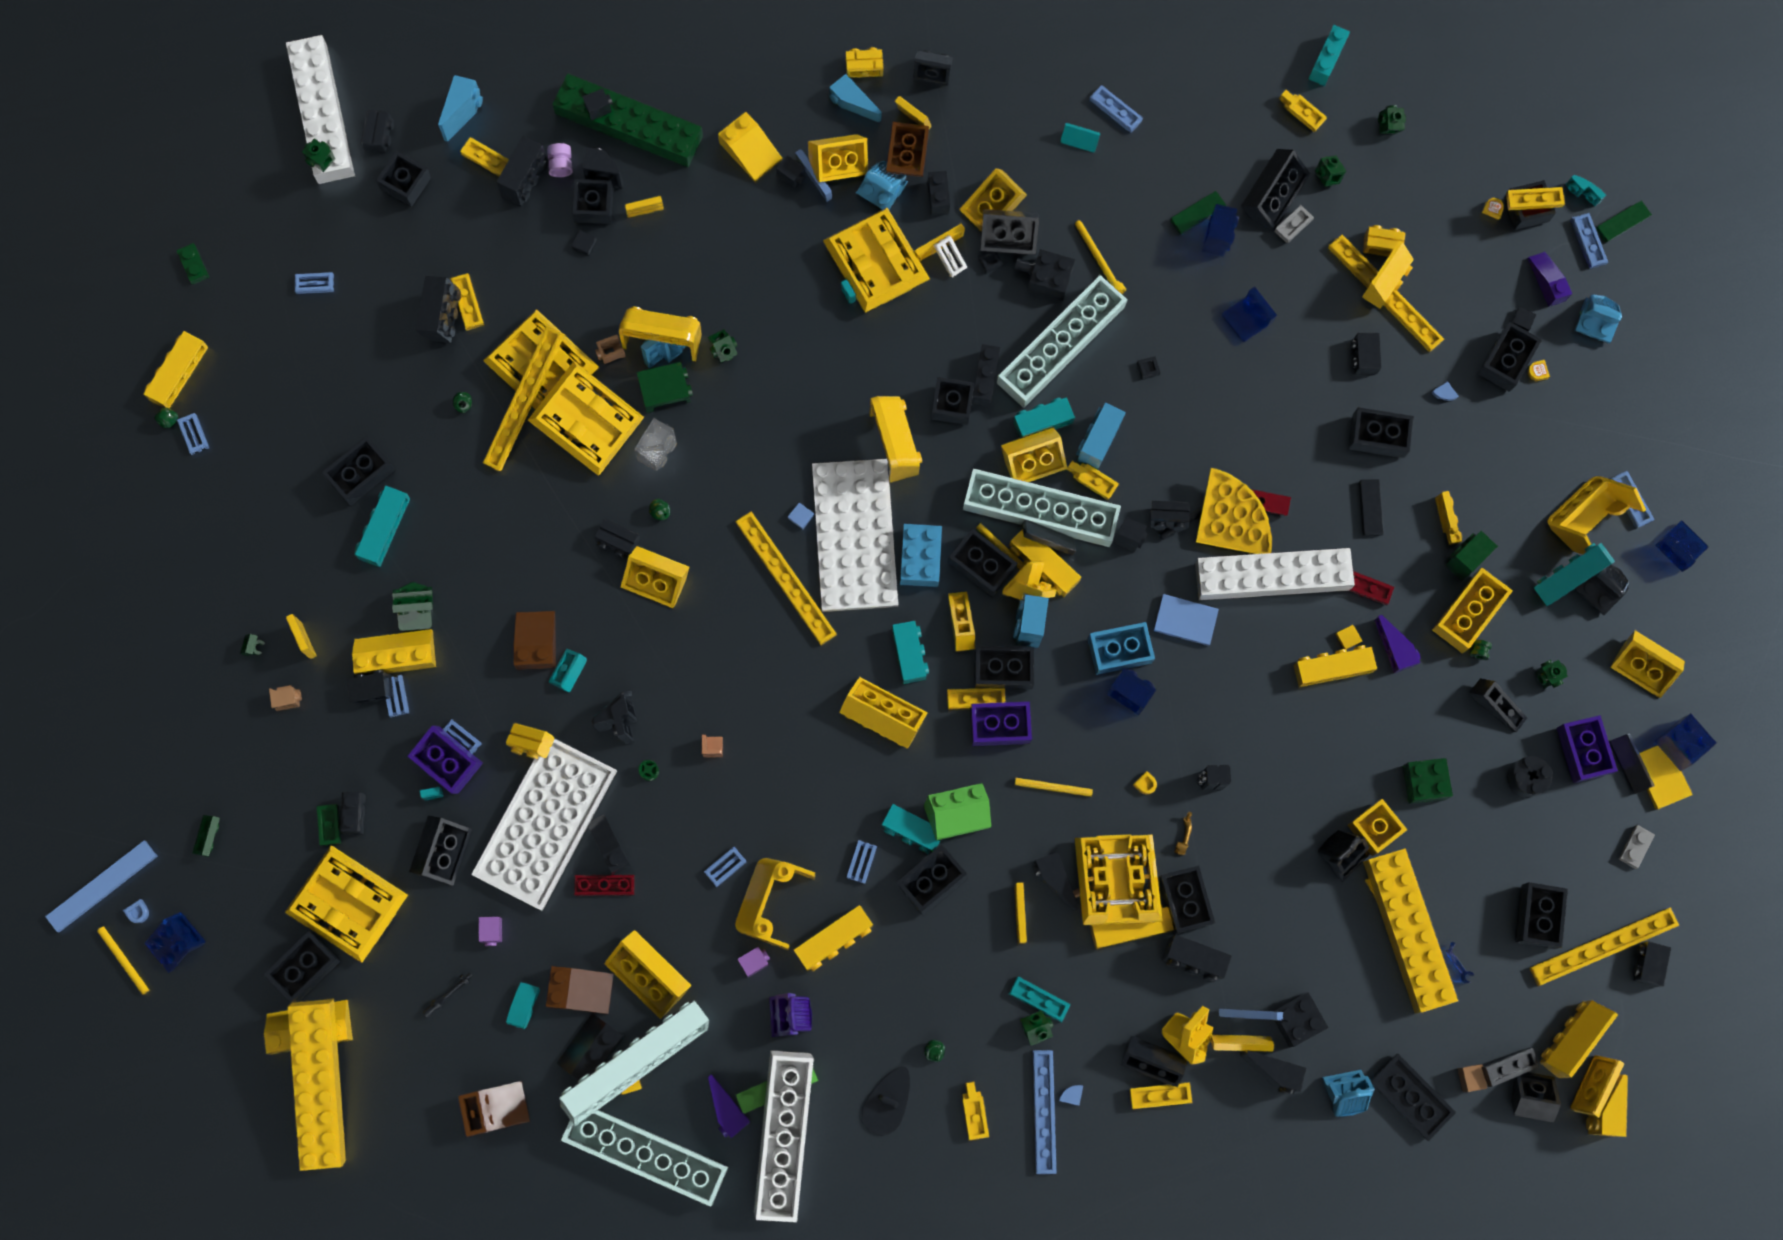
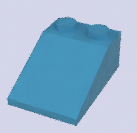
M454 75L438 123L444 141H449L476 114L478 107H481L483 98L480 95V89L477 86L476 80Z

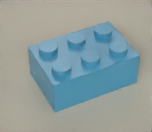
M1106 402L1103 408H1098L1093 422L1090 424L1076 453L1079 456L1078 463L1089 464L1095 469H1099L1126 412Z
M904 524L900 585L938 587L942 526Z
M1025 594L1024 600H1020L1015 618L1017 623L1013 633L1016 645L1039 647L1044 636L1049 598Z
M1146 622L1090 633L1087 638L1096 675L1152 664L1155 660Z

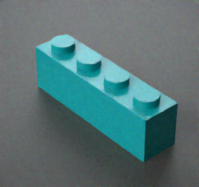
M385 486L384 490L380 491L378 504L370 513V522L363 529L362 540L355 547V556L359 560L378 567L381 566L410 501L407 493Z
M1595 543L1584 549L1586 551L1585 554L1582 556L1576 554L1568 560L1570 564L1565 567L1560 565L1553 570L1554 574L1548 578L1545 575L1536 581L1538 585L1534 589L1546 606L1551 605L1615 562L1602 543L1597 546Z

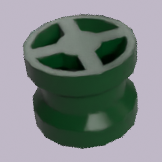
M1475 640L1472 644L1474 648L1470 652V656L1478 660H1489V650L1492 648V644L1484 640Z
M645 760L639 765V774L644 780L653 781L659 775V768L654 761Z

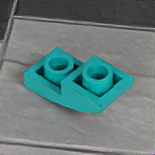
M1573 175L1565 184L1569 191L1575 194L1577 198L1584 194L1587 201L1594 206H1597L1606 196L1596 185L1576 175Z
M520 983L510 1007L506 1021L507 1024L526 1029L533 1014L532 1008L540 993L539 987Z

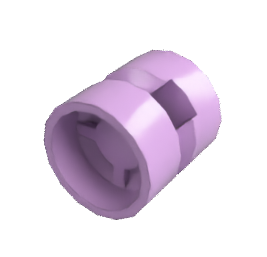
M564 143L548 146L549 174L554 177L571 175L573 170L572 161L570 160V146Z

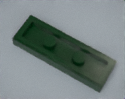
M1217 191L1175 215L1170 221L1181 235L1224 209L1226 204Z
M1641 200L1602 223L1596 230L1605 243H1608L1650 218L1652 214Z

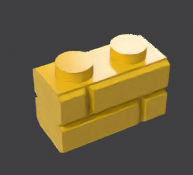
M872 47L860 51L857 48L846 51L847 76L849 78L883 76L882 49L878 50Z
M1378 225L1368 227L1364 237L1363 253L1389 257L1399 241L1404 243L1405 232H1400L1397 228L1382 229Z
M517 723L513 724L510 731L511 734H509L506 740V745L512 748L511 751L518 755H522L523 752L527 753L528 757L536 760L538 757L547 758L554 737L543 730Z

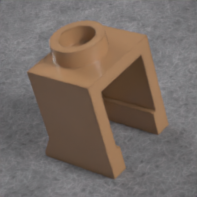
M617 334L596 342L598 349L595 352L599 360L603 359L604 364L626 357ZM613 348L614 352L605 354L604 351Z
M292 686L279 687L277 690L269 689L271 706L276 711L300 707L299 701L302 700L300 689L296 690Z

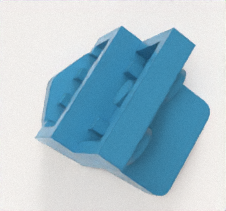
M881 161L867 171L864 176L865 179L856 193L879 208L885 209L888 207L890 210L908 181L905 180L906 175L886 173L887 162Z
M1591 295L1589 298L1586 297L1574 331L1608 344L1611 343L1618 323L1622 318L1619 305L1606 296Z
M645 340L641 345L644 364L650 369L663 358L669 363L683 353V349L686 346Z
M1362 1070L1323 1077V1085L1333 1103V1113L1335 1116H1352L1367 1111L1371 1096L1375 1090L1369 1077L1364 1076Z

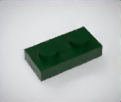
M194 243L176 250L192 285L209 278V274Z
M338 805L317 806L320 846L341 844Z
M203 815L192 854L209 857L214 846L215 833L219 829L220 818Z

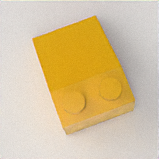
M747 112L743 113L718 133L719 144L754 181L782 160L781 155L760 126Z
M996 168L959 210L982 231L983 209L1013 211L1027 194L1003 170Z
M1628 1075L1618 1076L1600 1117L1589 1115L1586 1120L1588 1134L1626 1137Z

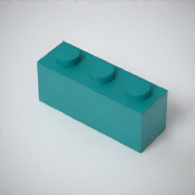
M1333 25L1308 78L1309 80L1323 86L1326 85L1350 31Z
M1067 397L1064 399L1056 398L1050 404L1035 406L1033 410L1019 411L1014 416L1013 423L1021 439L1053 427L1056 430L1073 424L1075 416Z
M915 621L892 625L903 684L926 680V674H929L928 664L923 662L922 656L925 655L924 645L919 642V637H922L920 626H916Z
M892 804L882 824L884 832L893 837L895 834L902 837V842L908 845L913 843L919 846L920 851L928 855L930 852L932 853L938 847L941 840H936L930 823Z

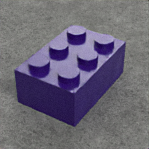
M1030 702L971 704L972 746L1031 743Z
M1601 715L1565 723L1556 728L1573 783L1610 775L1618 771Z
M431 726L408 755L412 761L452 794H459L483 764L440 726Z

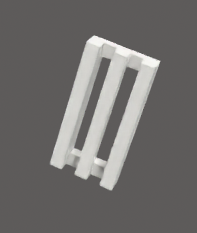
M947 235L945 239H941L939 243L933 245L950 277H954L967 268L951 236ZM947 242L951 247L961 267L957 266L952 254L950 253L946 245ZM941 246H942V248L944 249V251H945V253H946L948 259L950 260V262H951V264H952V266H953V268H954L955 271H953L952 267L950 266V264H949V262H948L946 256L944 255V253H943V251H942V249H941Z

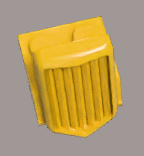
M1031 561L1026 563L1003 588L1002 594L1024 600L1025 594L1051 598L1055 597L1057 589L1051 588L1049 583H1039L1044 562Z
M1204 1006L1197 1012L1194 1011L1191 1018L1175 1013L1162 1029L1163 1037L1190 1064H1198L1205 1061L1208 1044L1211 1041L1213 1027L1206 1024L1209 1009Z

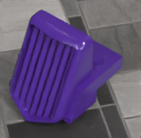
M791 993L769 997L772 1037L797 1035L798 1032L811 1031L812 1010L808 997L795 996V994Z

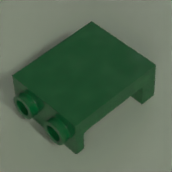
M681 362L637 372L647 413L653 412V408L684 400L689 403V396H693L691 385H686L685 379H688L686 367L682 368Z

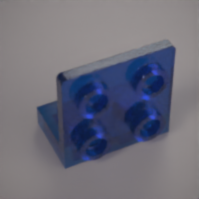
M1256 287L1250 289L1244 299L1222 314L1243 342H1246L1273 324L1277 317V314Z
M1680 521L1655 545L1682 572L1690 568L1696 562L1695 560L1708 549V545L1683 521Z
M180 912L164 919L145 942V945L170 973L189 952L202 947L206 941Z

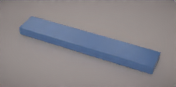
M146 841L141 842L45 917L57 932H61L158 856Z
M1033 1050L1036 1174H1056L1053 1050Z

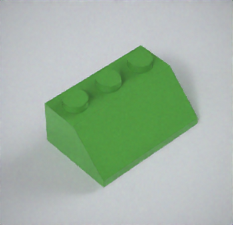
M983 783L928 795L925 801L924 809L936 840L991 828L989 799Z

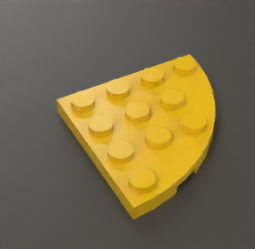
M1210 468L1195 542L1252 554L1271 553L1272 533L1269 519L1258 497L1246 484L1233 475Z

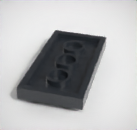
M1396 1054L1370 1080L1384 1098L1427 1141H1430L1456 1114L1450 1105L1399 1054Z

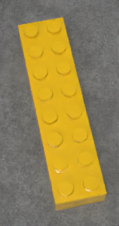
M1406 848L1364 861L1363 863L1374 890L1375 899L1414 1013H1422L1457 1002L1458 998Z
M334 999L293 1002L288 1006L300 1171L342 1167L346 1161Z

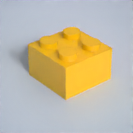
M1383 799L1377 801L1347 825L1354 834L1365 838L1369 846L1367 851L1371 856L1378 854L1407 831V828Z

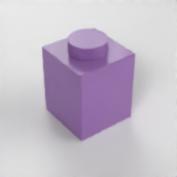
M479 917V942L484 943V946H497L498 942H502V918Z
M757 947L738 958V961L746 975L750 977L769 966L767 961L770 958L765 949L760 950Z

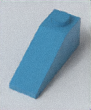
M846 74L829 87V98L834 104H838L845 110L876 122L881 121L882 112Z

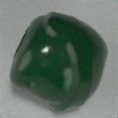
M458 392L454 395L453 406L458 412L465 413L471 408L472 398L468 393Z
M163 407L155 415L154 419L161 427L170 428L176 423L178 414L170 408Z
M655 499L650 503L649 514L654 519L666 520L669 517L671 510L667 502L662 499Z
M938 1040L928 1041L924 1049L925 1057L929 1061L940 1062L946 1050L944 1043Z

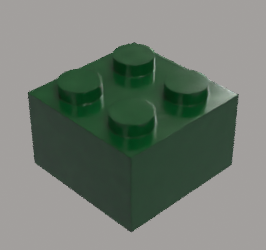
M1480 531L1477 535L1473 532L1447 558L1450 561L1445 566L1463 581L1498 546L1484 532Z
M1446 758L1408 762L1402 766L1409 804L1447 800L1453 797Z

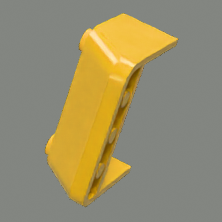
M632 306L626 310L619 326V335L623 349H627L629 336L690 347L692 361L696 362L702 333L700 322L695 317H680L657 313Z
M876 396L870 398L869 415L870 417H875L890 468L889 482L919 475L922 457L920 452H916L904 412L907 410L904 399L901 400L899 396Z
M1596 476L1589 479L1548 518L1547 522L1550 529L1572 551L1583 555L1586 553L1584 549L1591 545L1586 534L1607 514L1622 515L1629 508L1645 512L1646 508L1636 487L1602 476Z
M763 858L759 860L735 922L738 932L789 950V944L771 938L773 925L768 919L762 918L761 915L774 880L788 882L792 879L794 873L814 880L815 872L774 859Z

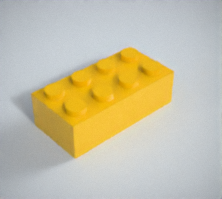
M1480 568L1432 631L1463 654L1471 647L1513 590L1484 568Z

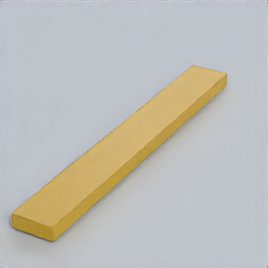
M1343 234L1329 245L1328 249L1368 288L1379 271ZM1394 289L1391 293L1394 297L1388 305L1384 303V306L1430 353L1444 338Z
M546 326L483 461L484 464L502 471L565 336L564 333Z
M749 512L735 521L819 644L823 645L837 635L754 514Z
M1670 907L1532 966L1529 969L1537 986H1541L1679 926Z

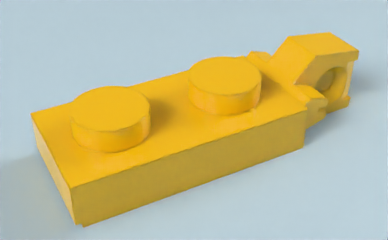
M1285 90L1279 98L1285 104L1284 107L1314 133L1327 119V116L1301 95H1292Z
M1072 461L1067 468L1068 471L1074 474L1073 478L1106 500L1110 499L1119 485L1116 481L1089 464L1082 463L1080 466Z
M1449 491L1442 492L1436 496L1435 500L1443 533H1446L1449 545L1459 544L1462 542V533L1458 531V518L1454 514L1453 499Z
M974 1082L965 1083L967 1094H962L968 1139L989 1137L983 1096H981V1091L976 1092Z

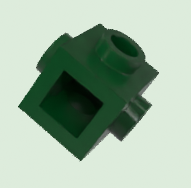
M1389 105L1386 106V109L1379 112L1380 134H1397L1405 130L1406 115L1404 114V108Z
M315 138L308 142L302 151L306 158L305 162L312 168L316 166L322 172L336 158L328 144L324 141L319 142Z
M1335 155L1321 158L1315 172L1326 187L1340 184L1346 170Z
M725 329L708 337L712 346L709 350L714 358L717 357L720 362L729 361L738 354L735 349L737 343L734 337H730Z
M1550 659L1542 663V668L1535 672L1544 689L1550 686L1556 688L1564 684L1563 679L1568 677L1565 665L1559 660L1552 662Z
M1042 1010L1020 1019L1024 1034L1031 1046L1053 1037L1051 1028H1053L1052 1021L1049 1016L1045 1017Z

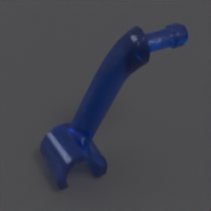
M1451 942L1446 953L1461 973V981L1465 984L1471 983L1466 980L1465 976L1466 974L1474 976V973L1465 970L1452 952L1456 943Z

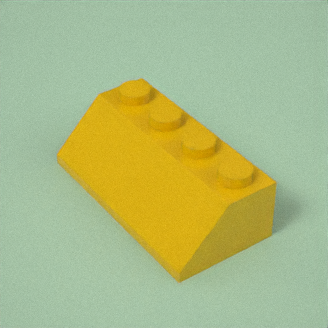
M433 630L355 639L352 652L354 673L356 675H370L372 671L383 670L389 674L436 667Z
M859 677L848 693L839 713L908 749L928 712Z
M635 930L619 943L604 963L660 1019L692 986Z
M348 1000L334 1002L337 1043L353 1040ZM288 1010L266 1015L264 1029L266 1054L291 1051Z
M1593 1000L1582 1001L1576 1008L1578 1012L1575 1016L1570 1017L1564 1025L1566 1028L1563 1032H1559L1554 1037L1553 1042L1555 1043L1552 1047H1548L1542 1053L1541 1057L1543 1059L1540 1061V1064L1558 1078H1572L1618 1016L1616 1012Z

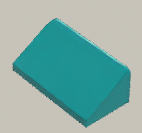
M1065 123L1061 143L1095 152L1101 133Z
M566 648L549 683L570 692L587 662V658L580 653Z

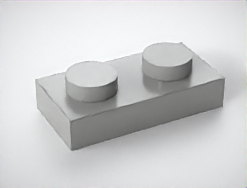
M1300 205L1275 229V232L1288 244L1314 217Z
M1636 825L1619 860L1635 869L1639 868L1655 834Z

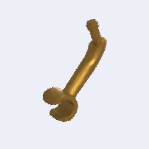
M1188 812L1187 816L1184 817L1186 831L1183 842H1177L1175 853L1185 855L1188 848V841L1192 831L1191 812Z

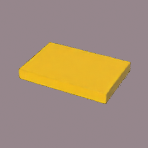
M1668 742L1639 753L1655 785L1647 789V792L1656 810L1693 795Z
M1595 1055L1570 1109L1599 1118L1624 1063L1620 1060Z

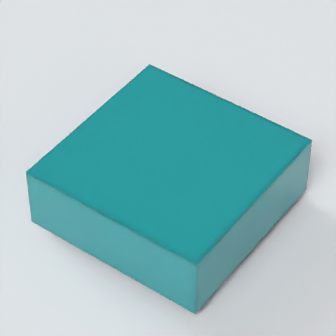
M846 279L841 282V290L850 304L856 301V294L848 280Z
M440 787L420 790L421 798L425 801L444 796L443 789Z

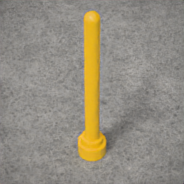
M1077 220L1075 222L1076 228L1109 283L1123 294L1126 291L1124 284L1116 280L1083 223Z

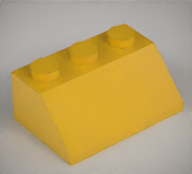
M855 134L808 141L809 162L817 181L824 182L865 175L868 171L867 138Z
M1402 241L1398 242L1362 296V298L1380 309L1384 303L1386 305L1390 303L1394 297L1391 294L1394 289L1397 291L1403 283L1400 279L1403 275L1407 277L1413 268L1410 264L1414 259Z
M1054 427L1001 445L1005 464L1013 479L1031 482L1067 469L1061 436Z
M636 546L628 557L621 588L674 608L685 584L690 567Z
M1635 630L1623 644L1611 668L1661 698L1683 672L1685 661Z

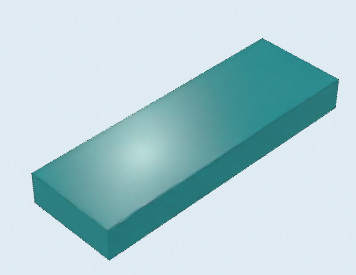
M1017 976L1009 992V995L1039 1011L1042 1010L1044 1014L1059 1022L1063 1021L1071 1005Z

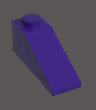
M1542 252L1528 257L1527 259L1548 307L1566 302L1572 295V291L1565 276L1548 254Z
M1383 615L1378 616L1374 622L1393 672L1397 673L1417 666L1421 659L1419 651Z
M710 1075L708 1079L718 1123L721 1125L718 1129L725 1137L729 1135L733 1138L750 1123V1120L743 1114L715 1077Z

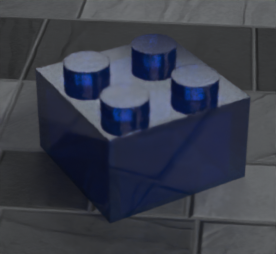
M1219 204L1215 205L1209 219L1202 252L1224 257L1225 252L1230 250L1235 238L1234 230L1239 220V216H1236V208Z
M1124 668L1107 695L1137 715H1140L1157 689L1154 688L1150 681H1143L1137 677L1138 674L1135 671Z
M1691 713L1678 720L1655 740L1656 744L1680 771L1693 765L1717 744Z

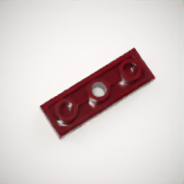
M1251 489L1258 499L1263 500L1262 505L1267 513L1288 516L1291 497Z
M575 875V896L634 895L635 875ZM603 882L608 883L606 888H601Z

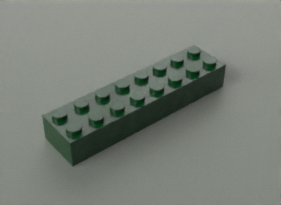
M567 73L552 104L556 115L689 167L703 138L701 126L606 88H603L605 94H609L613 102L610 105L612 112L591 120L584 106L582 96L600 90L603 87Z

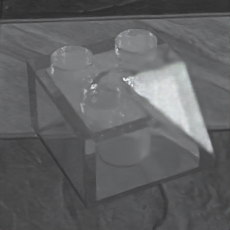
M653 418L634 449L637 461L655 471H658L660 467L662 468L667 461V454L669 451L672 452L677 444L675 442L674 429Z

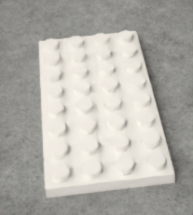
M887 459L812 463L822 612L898 607Z
M554 739L547 758L538 757L537 760L534 759L471 875L543 911L617 770Z

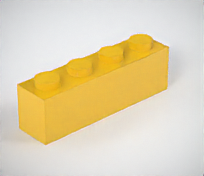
M185 331L176 338L175 345L166 354L162 366L157 368L155 377L145 387L144 395L148 400L161 407L170 408L208 349L204 341Z
M1023 529L1010 541V551L1015 556H1020L1024 560V564L1031 561L1044 562L1040 579L1051 584V588L1057 589V595L1065 597L1080 582L1082 577L1050 547L1025 538L1023 536Z
M1365 645L1353 648V651L1347 652L1346 649L1335 651L1333 655L1322 653L1313 659H1310L1309 656L1299 658L1298 662L1293 665L1298 686L1304 687L1373 673L1377 670L1372 647L1365 648Z
M859 905L794 949V952L807 971L810 969L815 971L822 966L821 961L826 958L831 960L839 954L838 950L844 946L847 949L855 943L854 939L859 935L863 938L872 932L870 928L873 927V924Z
M1161 905L1162 922L1090 925L1095 949L1173 931L1174 927L1169 908H1163Z

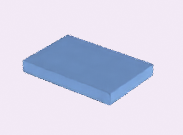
M1163 594L1154 631L1209 646L1219 609Z

